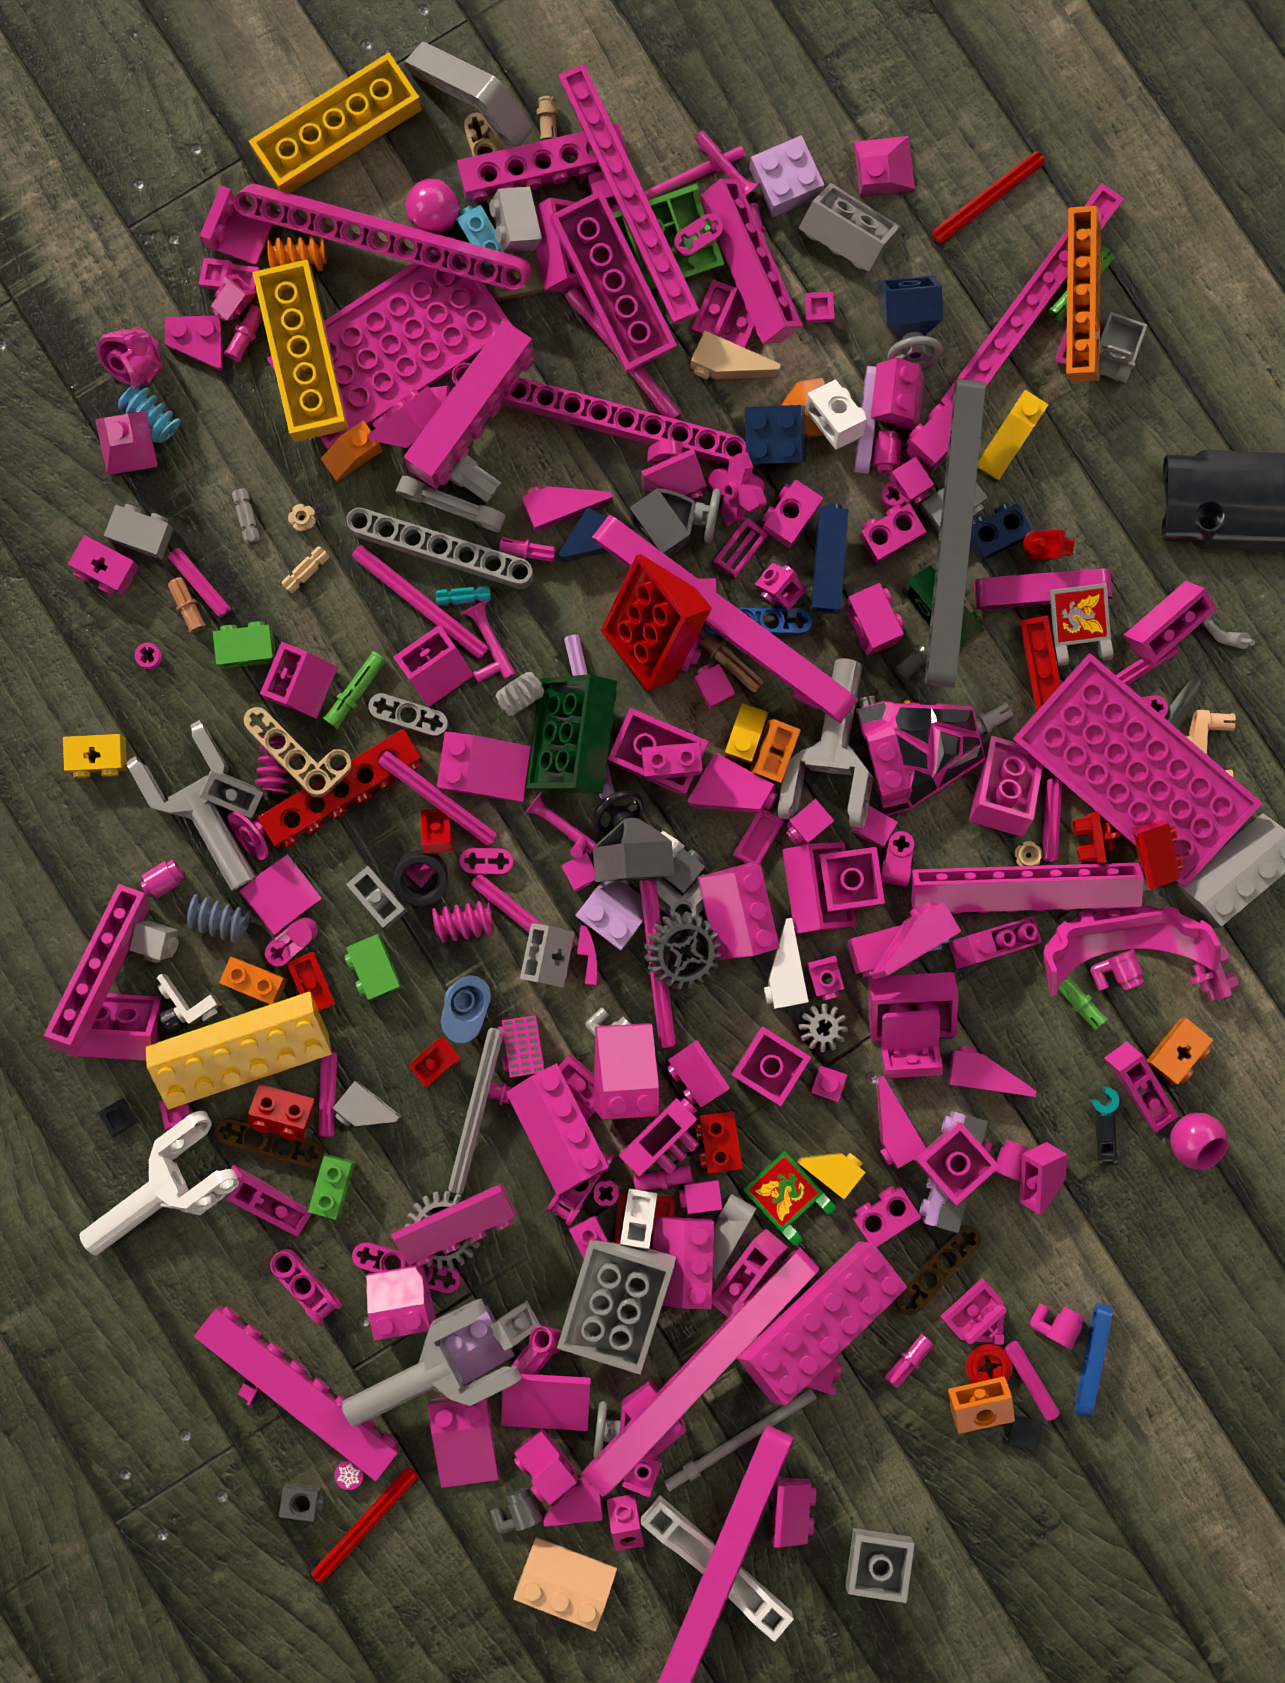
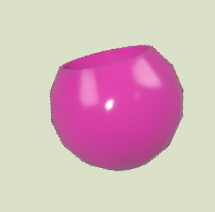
M424 179L416 183L409 191L405 203L407 218L412 226L435 234L449 231L456 223V218L459 217L460 204L450 187L440 179Z
M1190 1113L1181 1118L1173 1127L1170 1134L1171 1150L1178 1161L1188 1168L1209 1169L1217 1164L1227 1151V1132L1220 1121L1206 1113Z

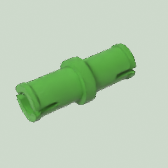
M1071 976L1067 977L1060 984L1058 990L1073 1005L1071 1009L1075 1013L1078 1011L1094 1031L1108 1019L1091 1001L1092 997L1089 994L1086 995L1072 980Z

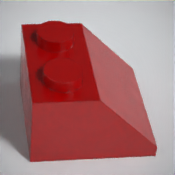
M1163 820L1132 827L1139 863L1144 875V884L1147 888L1154 889L1179 880V871H1183L1184 868L1181 855L1175 854L1173 843H1178L1175 826L1170 827L1169 822Z

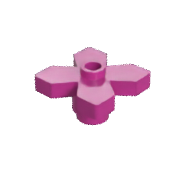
M747 452L737 454L731 458L728 470L726 468H719L707 475L712 491L719 489L721 495H724L720 512L726 526L735 525L742 521L745 509L749 512L755 511L767 504L764 496V481L761 476L752 473L753 465Z

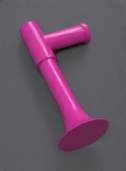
M701 130L694 137L699 144V149L702 152H706L730 179L739 180L745 196L760 183L746 180L721 153V150L704 130Z
M488 601L479 603L462 613V615L470 616L476 622L495 660L494 663L473 672L478 683L498 672H501L504 679L515 674L511 663L486 618L485 604Z
M541 791L524 815L527 813L539 815L567 835L570 840L576 843L570 850L574 858H580L584 850L592 854L593 847L597 843L552 812L542 801Z

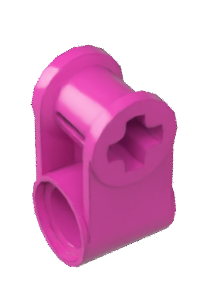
M898 831L891 834L888 838L880 868L882 883L903 887L908 886L914 849V840L909 833ZM901 836L903 837V842L907 843V848H903L898 852V847L893 845V841L899 840Z

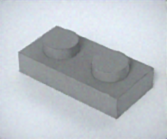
M526 1301L490 1326L494 1331L496 1339L505 1351L530 1335L534 1328L541 1325L528 1301Z

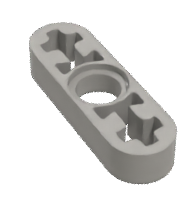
M384 693L374 695L369 701V711L378 720L431 737H440L448 730V720L438 710ZM382 700H386V705L394 709L395 703L400 704L395 712L396 718L392 719L393 713L387 710H383L382 714H378L375 704H381ZM405 708H413L417 713L416 719L411 723H405L401 720V712ZM422 711L427 712L424 716L425 719L434 720L435 717H440L439 721L443 724L442 728L437 727L435 731H432L431 725L422 722V728L417 727L422 719Z

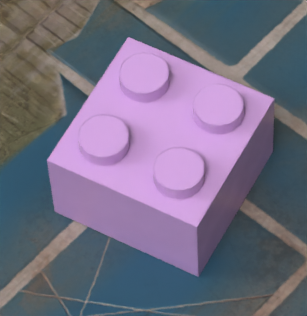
M802 135L751 157L749 169L755 183L760 182L757 187L771 218L813 201L824 189L823 180Z

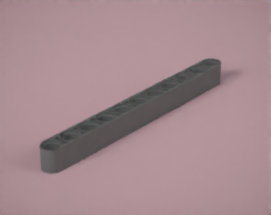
M956 379L954 386L925 685L954 688L957 679L986 383L983 381Z

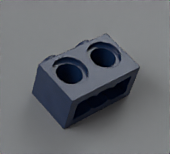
M1009 503L1003 504L994 510V515L986 519L982 515L972 520L970 545L979 563L1023 542L1027 533L1033 531L1019 503L1012 506ZM1007 518L1014 520L1016 529H1007L1003 524V520ZM987 531L990 533L992 541H981L978 532Z

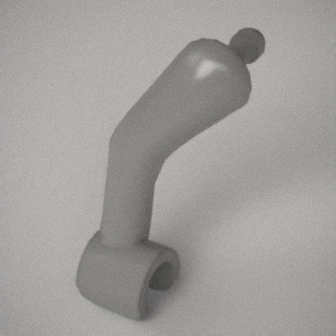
M1215 612L1200 624L1219 643L1241 649H1246L1255 644V641L1246 632H1225L1220 629L1212 620Z

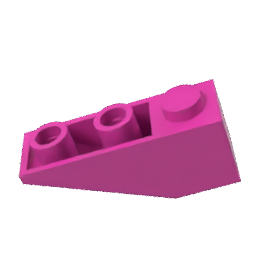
M1031 916L950 941L949 945L956 967L959 969L1040 944L1042 940L1035 918Z

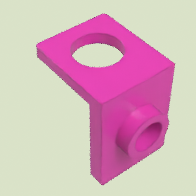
M635 1494L607 1499L611 1535L616 1551L644 1546ZM626 1537L636 1538L635 1540L630 1542L621 1541Z

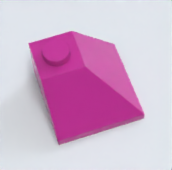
M909 136L854 142L860 197L915 191Z
M146 411L95 419L107 475L158 467Z
M690 449L641 471V485L648 492H653L657 488L666 489L685 495L695 502L701 499L703 493L706 492V483L694 449Z

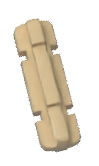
M319 546L311 552L312 556L310 558L307 556L292 571L293 574L291 576L288 575L282 581L283 587L288 592L294 593L300 587L299 584L301 582L304 583L319 569V564L323 565L329 559L328 553Z

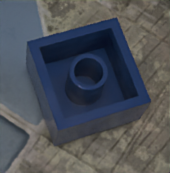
M805 405L745 407L746 452L749 454L752 464L807 462Z

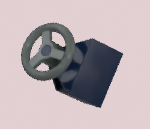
M933 275L878 280L879 314L887 326L902 339L891 347L887 359L900 358L907 361L921 359L922 361L913 362L919 364L921 369L935 364L943 354L942 344L938 340L925 335L943 320L942 285ZM925 345L933 347L935 349L934 353L926 352ZM903 349L904 354L896 357V354Z

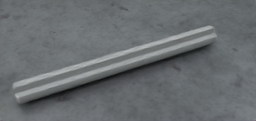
M490 1028L487 1033L448 1187L450 1192L462 1194L465 1188L504 1034L500 1029Z

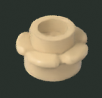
M303 504L293 507V511L288 515L289 523L293 525V528L297 531L311 529L316 522L314 509ZM301 515L305 516L303 520H300Z
M1026 841L1015 850L1016 862L1019 866H1038L1040 859L1043 857V852L1034 842ZM1027 853L1031 854L1030 858L1026 857Z

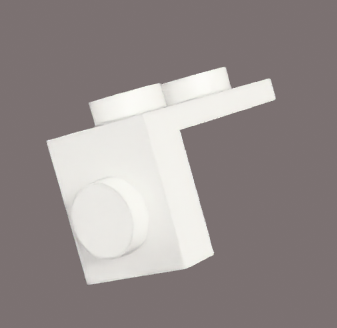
M161 974L157 977L160 982L157 985L160 992L166 999H172L176 1005L173 1010L181 1022L187 1021L188 1024H195L201 1019L203 1022H206L218 1013L216 1009L222 1004L215 995L208 996L190 1009L166 974Z

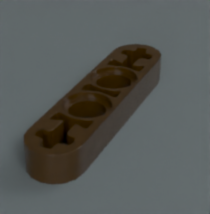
M223 1119L215 1127L216 1138L224 1144L305 1167L317 1166L322 1162L325 1155L321 1144L308 1139H304V1141L299 1139L289 1140L291 1142V1150L288 1154L282 1155L276 1150V1143L283 1137L270 1131L262 1133L264 1136L263 1144L259 1147H254L249 1143L248 1138L255 1129L249 1126L248 1122L238 1119ZM231 1123L233 1124L232 1129L239 1132L243 1131V1126L247 1127L243 1134L242 1143L238 1142L241 1138L240 1136L231 1135L228 1139L225 1138L226 1133L222 1132V1127H227ZM297 1141L302 1143L299 1149L310 1150L311 1146L315 1147L314 1152L318 1154V1158L308 1162V1156L300 1153L297 1154V1159L293 1158L297 1151Z
M970 1225L961 1226L959 1233L954 1232L906 1284L907 1288L896 1298V1305L902 1313L906 1315L917 1314L978 1249L982 1239L978 1229ZM973 1231L972 1239L974 1243L972 1245L964 1244L961 1249L965 1251V1254L961 1256L959 1251L950 1245L955 1242L959 1246L963 1241L961 1234L963 1232L969 1234ZM946 1251H951L956 1255V1263L949 1268L944 1267L940 1261L941 1255ZM927 1272L934 1273L937 1278L936 1285L930 1289L924 1288L921 1284V1277ZM916 1283L919 1290L927 1295L922 1298L918 1294L914 1299L916 1304L914 1308L910 1306L903 1308L905 1301L902 1298L905 1295L911 1297L916 1292V1290L911 1288Z

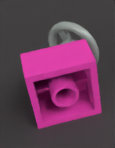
M650 1377L622 1399L620 1421L606 1419L607 1403L605 1401L599 1403L594 1459L602 1452L604 1442H611L660 1391ZM680 1417L647 1453L660 1454L687 1431L686 1422L683 1418Z

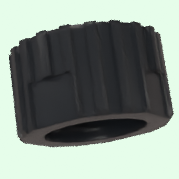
M173 1007L159 1013L164 1027L171 1036L184 1028L183 1022L177 1017Z

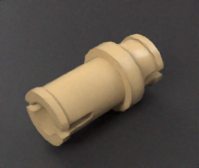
M543 96L538 98L539 108L537 109V117L540 118V141L558 137L556 117L559 116V112L555 106V97Z

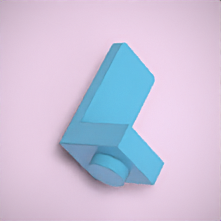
M481 204L475 208L470 205L461 210L455 223L460 233L464 232L471 244L502 252L501 243H498L496 240L495 229ZM484 262L486 268L492 265L489 262Z

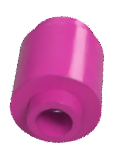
M888 430L878 431L876 438L873 439L872 467L876 468L878 473L891 474L894 469L900 467L901 440L898 439L897 432Z
M172 859L169 862L164 861L143 874L142 878L144 881L140 884L149 897L154 895L158 899L181 885L180 881L185 879V876L178 864Z

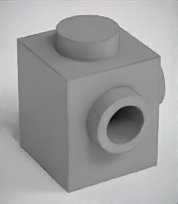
M149 920L135 923L129 950L144 955V959L147 961L159 963L162 959L173 957L179 944L177 939L179 930Z

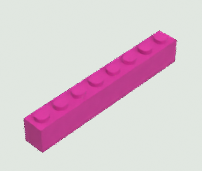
M1139 863L912 870L911 902L914 909L931 900L934 904L944 901L951 914H959L961 912L988 913L990 911L1017 912L1018 910L1045 911L1050 909L1070 911L1083 908L1099 910L1115 907L1128 909L1131 907H1142L1144 875Z
M228 1306L225 1308L217 1307L194 1337L376 1481L400 1450L396 1445L398 1441L389 1433L384 1432L381 1434L374 1428L375 1423L371 1419L356 1427L352 1426L347 1421L342 1409V1401L345 1398L342 1396L336 1398L328 1392L330 1387L319 1378L313 1380L306 1374L307 1369L296 1360L291 1362L284 1357L283 1354L285 1352L281 1347L273 1342L268 1344L260 1338L262 1333L253 1325L248 1324L245 1326L238 1320L240 1316Z

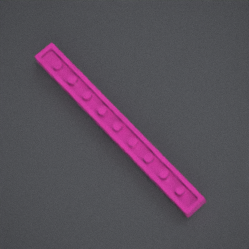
M582 64L559 74V81L673 325L699 315L697 304L585 65Z
M1101 183L1085 206L1097 205L1101 215L1102 230L1124 198ZM1068 229L957 379L983 381L987 386L1068 276ZM955 382L941 399L939 404L942 406L949 400L953 403Z

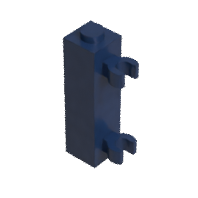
M826 504L825 507H820L818 513L811 612L839 615L841 610L849 509H843L840 504Z

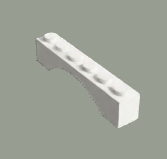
M659 1495L642 1515L641 1525L664 1545L675 1551L704 1574L716 1544ZM742 1567L740 1568L728 1598L775 1642L793 1621L792 1611Z

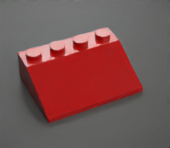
M638 554L600 631L645 689L650 691L674 682L712 608L694 586L644 555Z

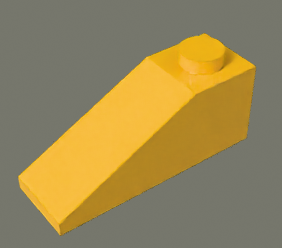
M1024 390L979 459L978 469L999 481L1049 404Z

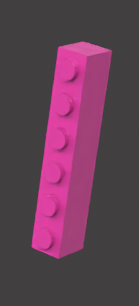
M720 178L700 195L705 215L715 214L722 220L723 230L716 240L724 254V260L735 279V285L742 295L746 310L756 327L758 337L763 344L781 343L803 325L739 180ZM714 222L710 225L713 229V233L715 234V227L717 226V224Z
M118 884L43 1035L50 1048L75 1057L78 1056L130 949L135 923L143 922L150 908L145 893Z

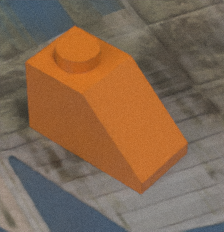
M364 420L342 434L321 458L336 482L383 452L379 442L368 438L367 435L371 433V430Z

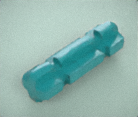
M478 586V589H474V587L455 588L449 592L447 589L436 591V603L438 606H448L449 603L453 605L475 603L476 600H479V603L489 602L491 600L489 586Z

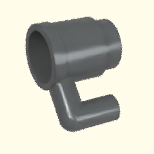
M528 1487L514 1491L506 1496L509 1502L507 1506L512 1519L505 1521L500 1507L489 1511L495 1529L499 1534H505L514 1530L520 1531L543 1521L534 1496L530 1494Z

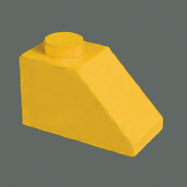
M744 703L741 704L724 757L751 765L768 715L767 711Z
M841 1153L802 1157L797 1162L843 1199L847 1197L865 1174V1171L860 1168L863 1163L851 1153L847 1157Z

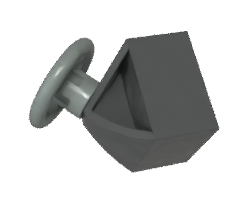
M657 488L630 507V521L643 539L671 559L689 547L693 525L706 527L704 542L706 544L712 543L721 491L714 489L710 505H705L704 503H695L694 500L680 493Z

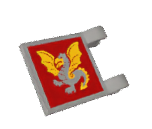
M1102 583L1050 590L1054 651L1058 666L1069 664L1066 645L1098 641V656L1102 660L1113 659L1107 584Z

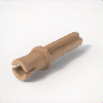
M702 627L698 636L702 637L699 645L711 654L710 658H715L752 692L758 691L764 684V679L726 646L725 641L721 642L717 637L709 635Z

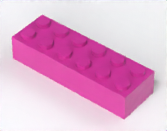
M600 190L550 215L552 227L624 373L627 374L675 350L677 344L602 191Z
M503 320L404 455V460L411 473L436 490L440 484L444 486L453 474L451 469L457 461L461 463L469 452L467 447L473 439L478 440L486 428L484 424L490 416L492 418L496 416L502 406L500 401L506 393L510 395L515 390L519 382L516 379L522 371L526 373L533 365L535 358H533L534 350L530 337L507 321Z
M858 1241L748 1346L737 1359L772 1403L786 1406L882 1313L907 1286L874 1243Z

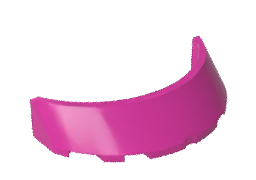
M1142 902V907H1131L1128 909L1115 907L1095 910L1089 908L1079 912V917L1069 923L1064 921L1059 925L1056 934L1048 945L1045 946L1044 963L1050 996L1057 994L1060 984L1073 969L1083 962L1105 953L1126 949L1161 950L1185 956L1211 970H1217L1219 967L1221 944L1209 924L1203 920L1199 923L1181 915L1179 910L1166 905H1164L1163 909L1147 907L1146 903Z

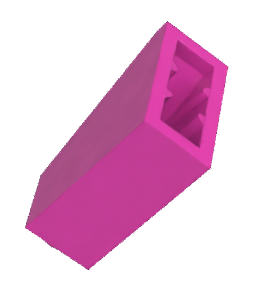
M715 752L687 802L694 809L762 814L765 808L770 809L773 806L777 794H775L776 788L774 784Z

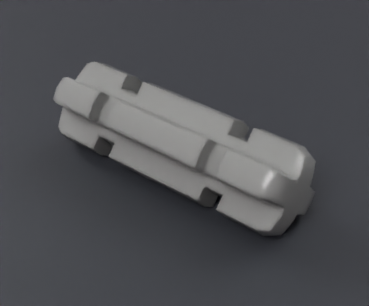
M245 488L237 489L232 492L234 503L237 504L235 507L240 526L244 529L242 531L244 541L246 543L257 542L260 540L258 529L255 528L256 521L252 506L248 503L250 501L248 491Z

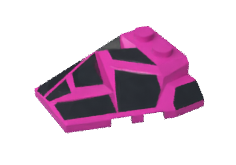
M882 701L856 709L862 735L868 743L879 787L876 791L881 811L886 816L913 809L986 760L972 705H923L912 702L901 704Z

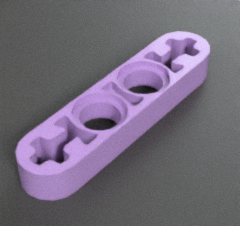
M867 366L861 408L866 414L867 422L864 436L857 439L854 472L866 474L869 473L875 428V419L870 418L876 367Z

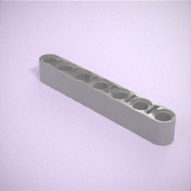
M355 508L347 515V525L350 531L360 539L517 589L527 588L533 581L532 567L524 559L364 508ZM358 518L368 519V523L364 528L357 529L354 527V522ZM385 526L395 528L394 533L390 537L380 535L382 528ZM413 534L421 536L419 544L415 546L407 544L409 536ZM438 543H445L448 545V549L443 554H436L433 552L434 546ZM471 551L474 553V559L471 562L463 563L460 561V556L463 552ZM490 560L501 562V567L497 571L487 570L486 565ZM518 568H524L528 571L527 577L522 580L515 579L513 573Z

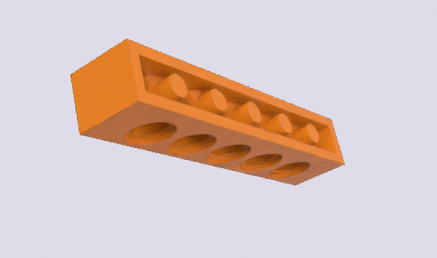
M1097 205L1068 208L1066 374L1071 382L1099 381L1101 215Z

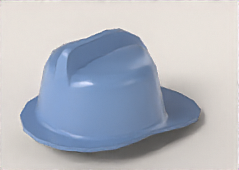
M466 976L459 979L445 993L441 1025L447 1038L455 1043L471 1041L478 1035L482 1027L491 994L487 983L478 976Z

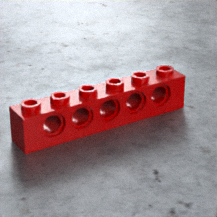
M401 729L352 759V766L348 775L325 796L313 797L303 789L258 816V820L273 845L277 848L283 846L284 849L295 845L299 841L297 837L305 832L312 834L323 827L322 822L332 817L334 820L347 812L346 807L354 802L359 805L372 797L370 793L380 787L381 790H384L396 782L394 779L396 777L379 764V759L386 751L396 755L400 761L412 770L416 771L419 769V763L423 759L405 730ZM345 763L344 765L340 766L339 768H337V769H335V770H336V771H341V770H343V769L346 767V764H347V763ZM366 769L372 770L374 774L372 781L361 783L359 780L360 773ZM322 777L312 783L310 787L316 791L322 790L325 787L326 781ZM341 784H347L349 786L348 795L344 798H337L335 795L336 788ZM316 799H323L325 802L323 811L313 813L311 810L312 802ZM294 813L299 814L301 818L299 825L295 828H289L287 825L288 817Z

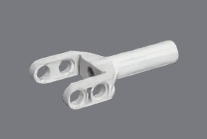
M197 1111L188 1115L155 1140L149 1158V1182L80 1233L81 1242L86 1250L97 1256L161 1207L201 1215L238 1187L239 1179L235 1171L225 1169L212 1173L191 1190H188L177 1163L172 1161L208 1134L212 1122L205 1111Z

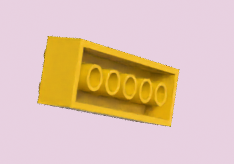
M388 52L250 139L249 143L253 153L276 188L283 192L292 193L422 111L420 98Z
M308 260L252 272L288 430L293 441L298 442L349 430L313 272Z
M311 992L146 1046L147 1069L167 1109L332 1054L328 1031Z

